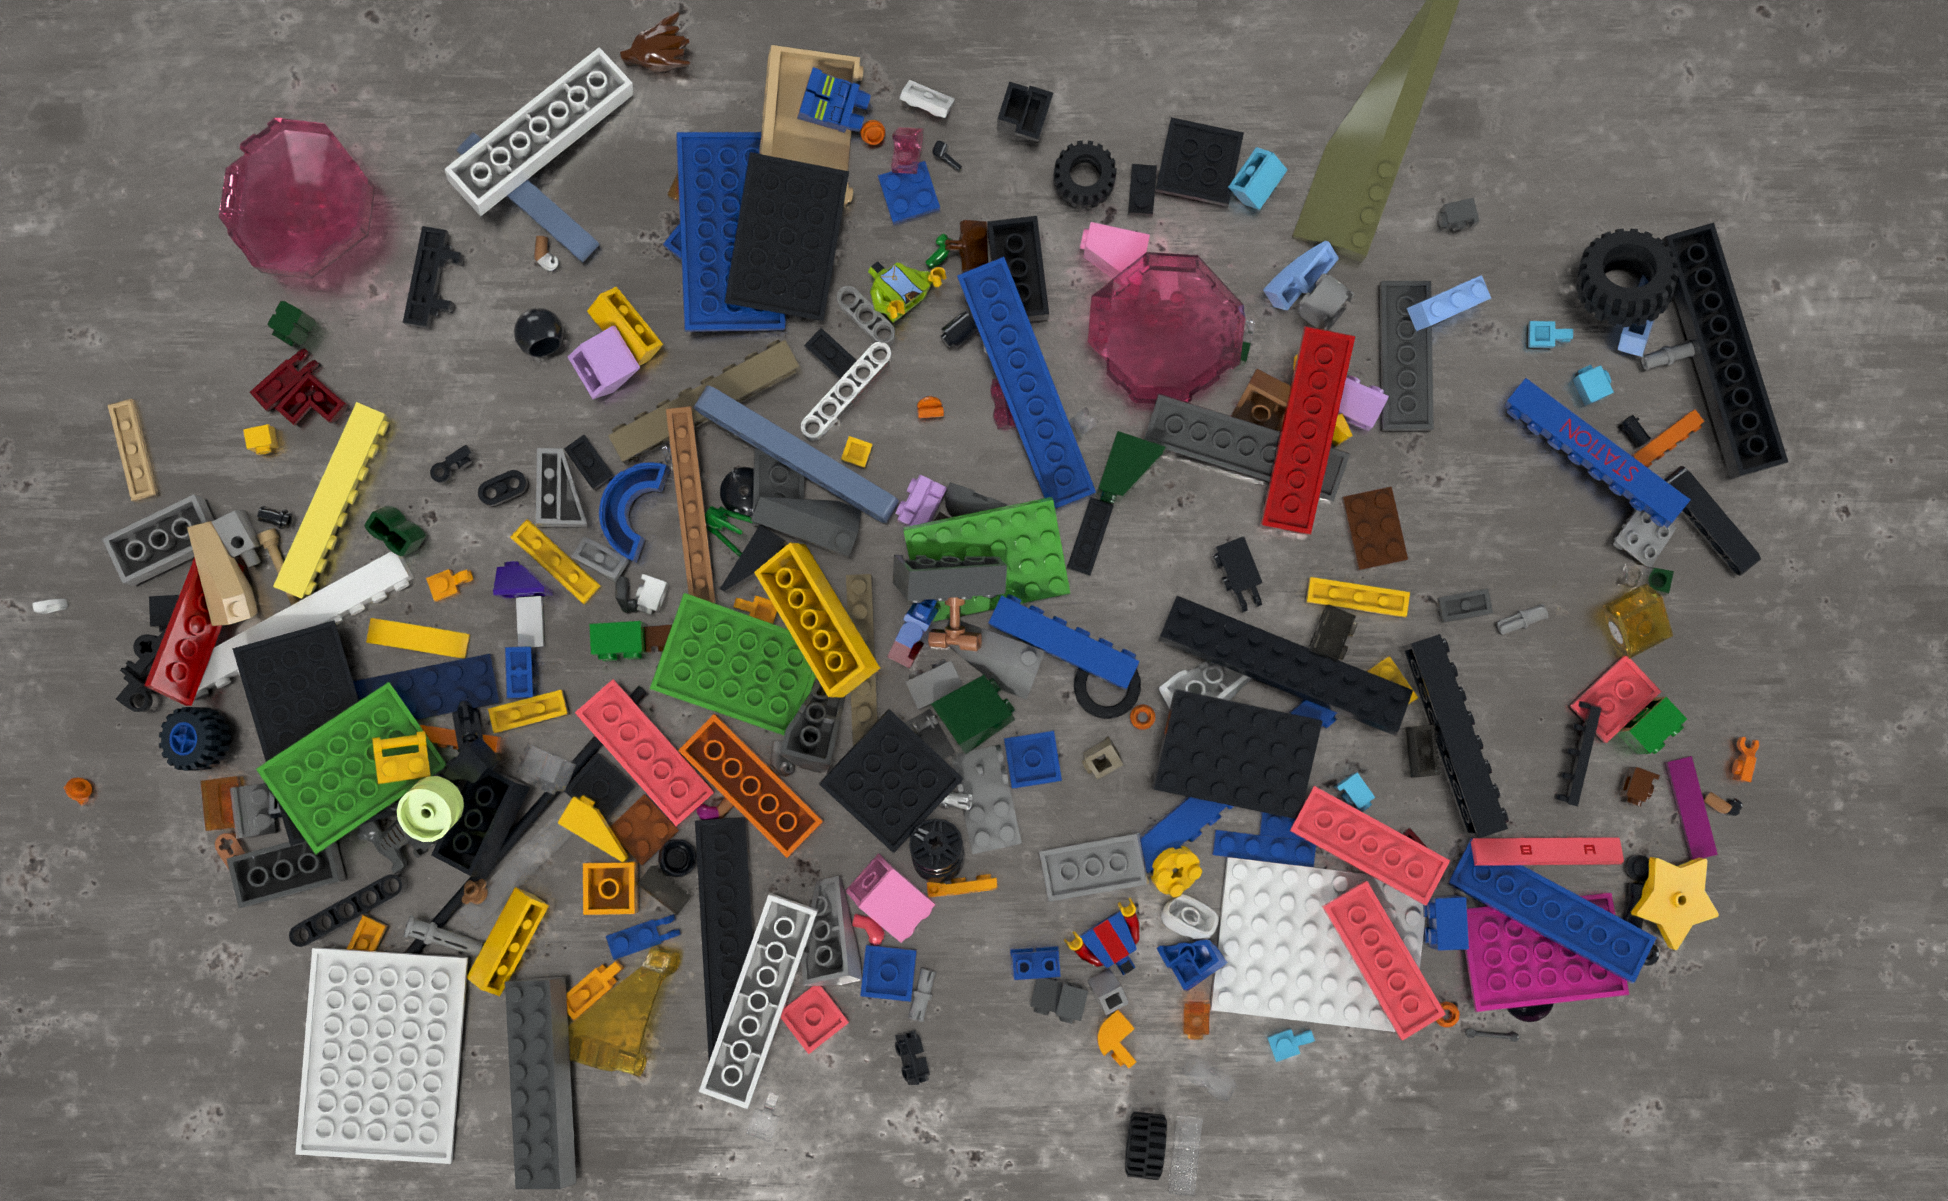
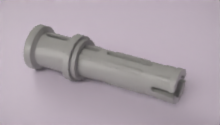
M410 915L403 933L405 938L410 936L423 940V943L427 945L433 942L474 955L475 957H478L483 945V941L437 928L435 922L426 923L415 919L413 915Z

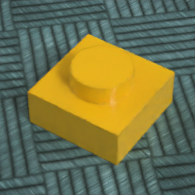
M849 436L841 461L865 469L873 444Z

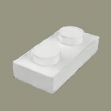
M911 80L908 81L900 96V99L909 105L922 108L934 116H941L943 118H946L955 100Z

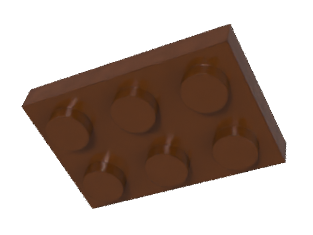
M1392 486L1341 498L1358 571L1408 560Z

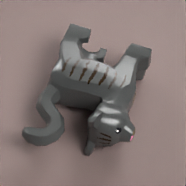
M398 800L390 805L391 811H397ZM398 819L385 831H383L379 820L360 825V829L356 833L360 840L372 842L377 851L393 863L391 870L394 874L400 873L408 867L406 859L401 852L404 846L407 844L412 845L414 848L413 854L416 858H419L427 852L428 848L435 844L434 841L422 842L409 836L403 831Z

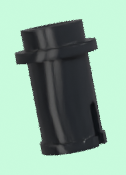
M1631 415L1621 422L1623 426L1621 429L1627 431L1639 448L1647 443L1651 437L1638 422L1639 417L1635 418L1634 415Z
M261 506L258 511L257 520L259 522L277 525L279 529L289 528L292 523V514L286 509L279 511Z

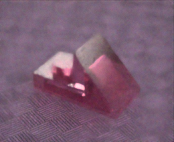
M899 127L893 133L892 173L917 174L923 129Z

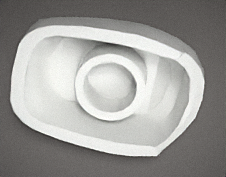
M1183 894L1169 900L1162 909L1161 920L1166 927L1194 940H1209L1215 932L1219 921L1217 914L1198 900Z

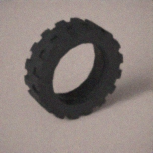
M1078 668L1074 677V694L1079 705L1087 713L1097 718L1112 719L1127 713L1136 704L1141 692V678L1137 668L1128 685L1126 696L1120 703L1114 706H1102L1090 698L1086 688V681L1090 673Z

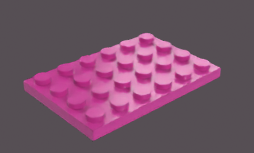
M1612 893L1580 896L1615 915ZM1489 906L1467 909L1469 949H1465L1475 1012L1630 995L1626 980Z

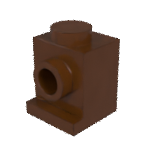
M672 624L644 627L646 652L655 653L654 648H658V652H663Z
M1629 767L1620 796L1626 797L1627 803L1641 807L1642 802H1646L1652 796L1654 791L1652 782L1653 780H1659L1660 775L1639 767Z

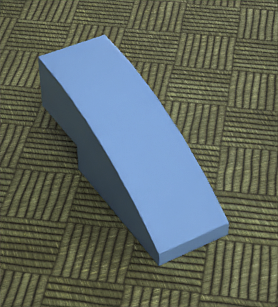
M1324 241L1285 267L1263 291L1273 307L1287 311L1302 293L1306 294L1313 291L1316 287L1315 283L1323 273L1327 274L1339 258L1329 241Z

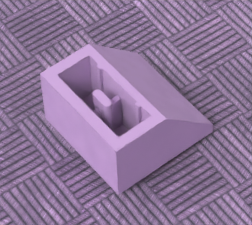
M615 325L583 342L568 356L592 399L614 393L640 369Z
M1347 375L1338 415L1343 414L1346 422L1369 431L1373 428L1389 396L1383 394L1384 390L1373 385H1370V387L1360 384L1361 381L1358 378Z

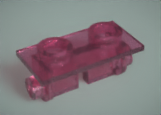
M995 378L992 380L991 395L995 403L993 416L995 422H997V429L1008 425L1009 427H1016L998 379Z

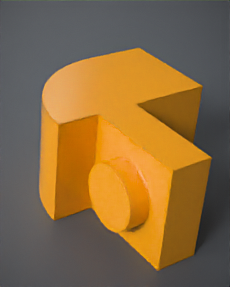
M1119 1009L1107 1015L1100 1022L1097 1029V1043L1104 1056L1113 1050L1114 1053L1111 1056L1120 1067L1125 1064L1130 1068L1136 1063V1060L1120 1042L1135 1028Z

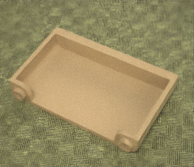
M771 45L767 62L759 154L848 171L851 130L846 129L845 133L797 119L813 67L822 70L824 74L857 84V81H862L863 66H859L860 57ZM847 182L843 207H846L848 202L851 203L853 188L849 187V182Z

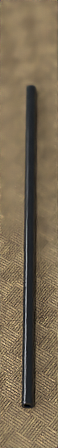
M638 685L629 696L638 705L648 692ZM595 735L508 833L489 874L601 748L603 744ZM470 876L467 881L472 880L475 882L479 881L480 878ZM466 882L431 921L437 924V928L442 929L464 904L462 897L464 896ZM415 939L404 953L420 954L427 944H424L423 940Z

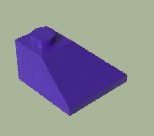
M518 561L504 562L503 567H497L493 588L494 596L502 599L553 596V590L527 567L520 565Z

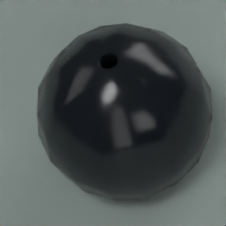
M545 308L529 309L517 319L514 327V338L522 352L533 357L547 356L558 350L564 338L563 324L555 313Z

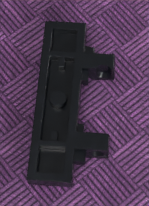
M422 226L403 318L405 325L429 329L432 316H438L439 311L453 313L454 303L449 300L440 299L437 289L442 267L446 268L447 263L463 265L464 255L461 252L451 251L452 246L447 245L449 235L447 230Z

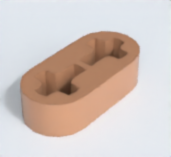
M224 833L216 838L215 849L228 869L227 858L248 853L239 838L236 839V835L233 833ZM224 838L226 840H233V843L230 845L234 851L233 854L230 849H223L222 846L225 844Z

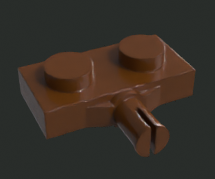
M963 220L960 222L959 240L947 239L945 241V245H947L945 246L946 250H959L962 259V271H970L988 263L987 221Z

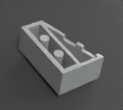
M537 448L536 527L587 528V522L563 449Z

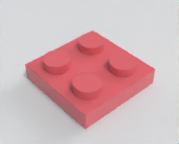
M822 986L810 987L787 1005L781 1015L783 1022L808 1054L849 1023V1020Z

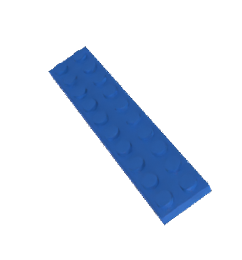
M1002 257L957 275L1044 498L1052 497L1056 509L1096 493L1005 258Z

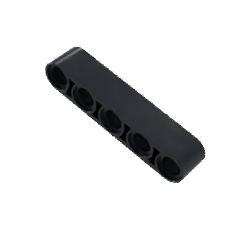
M1679 466L1663 479L1690 499L1682 512L1733 572L1742 576L1761 560L1757 550L1687 468Z
M389 874L292 927L289 932L290 942L296 947H304L323 939L361 918L363 915L404 894L408 888L407 879L402 874ZM392 878L396 879L399 884L396 892L389 889V882ZM369 891L376 894V901L373 905L368 903L366 899ZM347 903L351 904L354 909L351 917L344 913V907ZM324 916H328L331 920L329 929L322 926L321 922ZM302 928L308 931L307 941H303L299 937V932Z

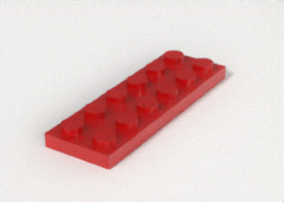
M195 557L144 685L185 706H192L222 628V625L212 626ZM238 564V566L240 567L241 571L243 572V570H244L245 567L242 566V565H240V564Z

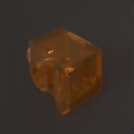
M1182 1001V1033L1188 1034V1039L1203 1040V1035H1209L1210 1004L1208 1002ZM1193 1018H1201V1024L1193 1026Z

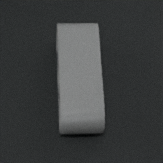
M852 286L842 287L837 294L841 310L874 342L886 343L888 346L892 345L896 337L893 325L880 312L875 311L873 305L857 289ZM847 294H852L856 299L854 303L847 305L842 302V298ZM863 312H871L873 314L872 320L869 322L861 321L860 315ZM881 329H888L891 335L888 339L883 340L878 338L877 333Z

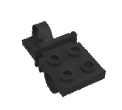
M166 629L159 636L149 634L139 636L134 642L133 649L136 656L140 659L136 663L127 661V666L120 669L125 675L123 679L128 682V685L117 696L116 700L131 711L145 712L152 706L153 698L150 692H154V690L144 685ZM140 693L144 696L145 702L143 706L137 708L133 704V698Z

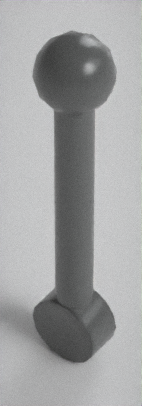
M1468 1028L1465 1031V1035L1468 1038L1479 1036L1510 1039L1512 1042L1519 1040V1035L1516 1032L1510 1034L1475 1031L1473 1028Z

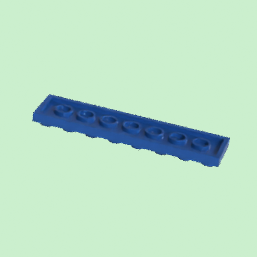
M1472 838L1469 840L1447 884L1632 984L1635 983L1657 937L1523 865L1475 866L1471 847Z

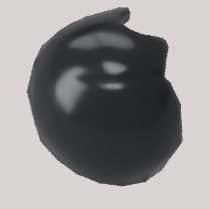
M672 839L661 847L658 863L661 870L668 876L683 877L694 869L696 853L693 846L687 841Z

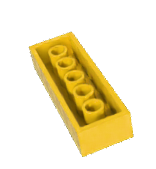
M790 542L754 572L828 697H845L880 669L806 544Z

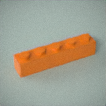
M1694 409L1634 453L1632 457L1648 468L1652 465L1651 461L1655 458L1657 460L1665 455L1663 452L1667 449L1669 451L1674 449L1679 440L1682 442L1689 437L1688 434L1691 431H1698L1702 427L1701 424L1705 421Z
M420 725L431 743H438L437 747L447 748V745H451L453 749L458 750L455 730ZM482 734L483 741L494 752L499 753L501 737Z

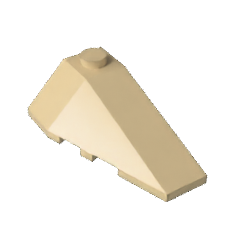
M212 521L187 527L212 626L230 625L255 616L258 613L252 587L235 559L230 556Z

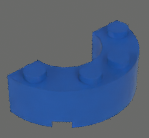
M654 462L639 463L621 471L609 482L600 501L599 520L607 541L618 553L635 563L638 561L645 539L636 534L631 528L629 521L630 507L634 500L643 493L663 491L670 468L665 464Z

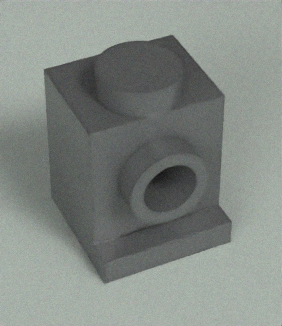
M1474 198L1444 204L1440 209V213H1438L1440 226L1444 227V229L1452 227L1453 231L1466 228L1467 224H1469V228L1475 227L1480 221Z

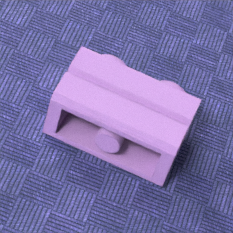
M919 475L917 480L913 478L907 489V492L910 493L907 501H901L895 513L899 515L898 522L906 526L931 522L947 488L922 475Z

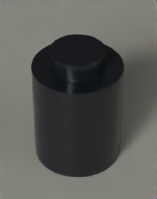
M964 310L941 328L943 334L940 337L949 348L953 345L957 349L974 335L978 328L972 317Z

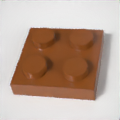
M646 794L640 797L610 826L619 842L642 866L680 831Z

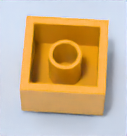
M638 861L583 863V915L636 914L639 912Z

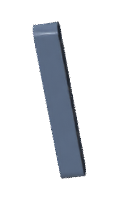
M472 132L456 151L463 155L482 139ZM528 179L507 195L508 198L582 263L600 245Z

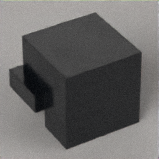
M1009 81L997 118V130L1039 142L1053 98V92L1029 86L1028 89L1026 86Z

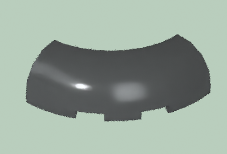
M951 482L945 495V506L952 517L1008 506L994 498H988L976 493L974 490Z

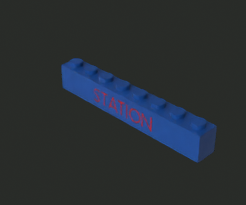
M1527 378L1523 380L1507 400L1505 408L1508 409L1507 413L1516 420H1523L1528 424L1527 428L1536 435L1541 434L1547 438V442L1551 447L1556 450L1562 449L1568 454L1567 457L1574 464H1582L1589 470L1588 473L1598 481L1601 479L1609 484V489L1618 496L1623 495L1629 499V503L1633 508L1638 511L1644 510L1651 516L1650 519L1660 527L1664 525L1668 528L1689 503L1690 499Z

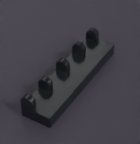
M1579 701L1578 706L1588 709L1584 725L1574 723L1573 726L1574 729L1582 731L1578 749L1568 748L1567 751L1569 754L1577 755L1572 774L1562 772L1561 776L1571 780L1567 795L1557 794L1556 797L1557 800L1577 807L1602 709L1600 705Z

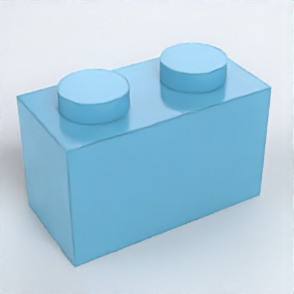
M1256 147L1228 188L1242 204L1260 210L1288 169L1273 152Z

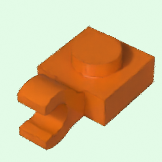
M1739 737L1737 747L1741 755L1734 761L1732 767L1733 780L1751 782L1757 759L1755 753L1759 748V741L1752 740L1751 747L1747 748L1745 746L1746 737Z

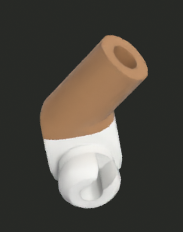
M536 236L534 259L544 269L552 271L558 266L559 262L557 257L547 250L548 237Z

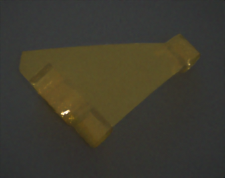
M653 946L639 969L568 1027L570 1060L600 1070L620 1071L637 1077L641 1076L647 1064L646 1055L640 1053L647 1023L660 985L667 976L674 974L679 967V952Z

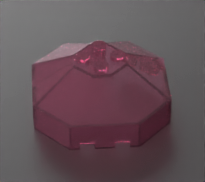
M273 118L267 123L268 127L256 135L254 133L240 143L239 149L245 154L226 168L219 218L227 227V234L242 250L251 265L261 273L312 279L369 236L376 186L326 124Z
M1146 252L1091 295L1088 343L1106 361V374L1117 386L1121 385L1127 391L1128 397L1134 403L1155 404L1158 393L1189 403L1194 394L1201 389L1205 391L1220 379L1222 373L1229 368L1233 370L1240 364L1246 319L1244 304L1198 255Z

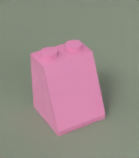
M1091 222L1089 229L1084 228L1080 245V249L1084 250L1083 257L1128 291L1136 294L1150 235Z
M880 853L876 855L845 890L862 911L900 943L914 933L915 927L922 919L930 915L932 908L935 906L927 895Z

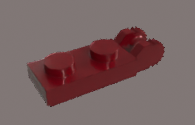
M303 348L289 360L286 359L249 392L267 412L283 400L308 371L313 373L319 366L316 360H312L298 371L295 366L300 364L309 355L306 349Z

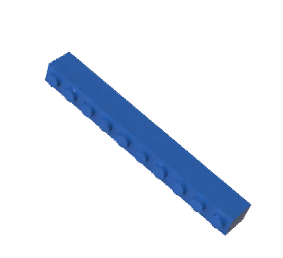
M1305 699L1289 712L1320 719L1323 721L1322 726L1325 729L1337 720L1335 717L1337 712ZM1192 797L1186 798L1140 837L1147 874L1150 872L1153 875V862L1164 850L1171 847L1182 849L1181 845L1187 840L1193 842L1202 834L1200 829L1207 823L1211 826L1222 817L1219 814L1226 807L1230 810L1234 806Z

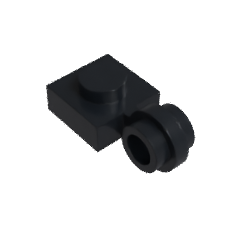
M464 445L445 457V461L434 464L430 470L431 478L438 483H444L450 479L451 469L456 470L459 468L461 470L472 463L471 459L476 457L472 448ZM444 469V474L438 477V471Z

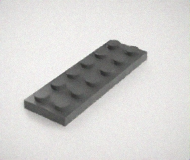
M1431 281L1380 282L1381 389L1384 390L1383 394L1389 396L1382 409V431H1432L1434 429L1432 326L1416 331L1407 310L1408 307L1431 297Z

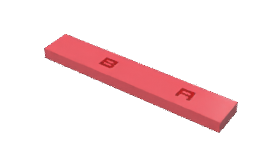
M1473 838L1471 841L1475 866L1614 865L1624 862L1620 838Z

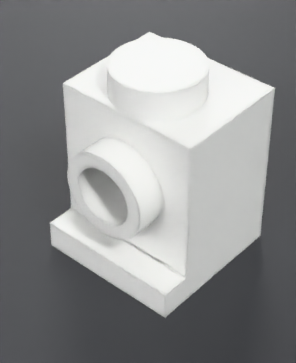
M642 574L641 579L645 583L644 585L640 584L635 598L639 599L637 610L650 615L653 610L660 612L669 584Z

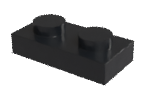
M1132 164L1128 215L1153 216L1156 165Z
M822 328L804 345L812 355L839 379L857 361Z
M582 435L564 448L593 490L614 476L586 435Z

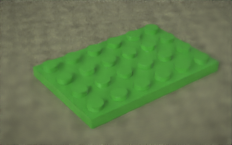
M1052 497L903 527L909 560H916V555H926V558L940 560L942 556H952L959 558L961 561H964L965 556L999 557L1007 565L1005 594H998L994 598L972 596L971 599L965 600L964 605L960 606V616L995 609L1001 595L1007 597L1010 594L1022 600L1021 603L1070 593ZM937 601L935 608L939 609L933 622L950 618V606L945 605V601Z
M683 593L649 689L785 735L786 728L810 694L816 676L788 629Z
M388 682L258 767L256 771L316 855L400 799L419 780L423 779L378 784L372 738L388 739L417 735L416 732L423 730L390 682ZM425 734L430 775L434 776L444 769L446 763ZM418 745L383 749L382 755L387 757L419 752Z

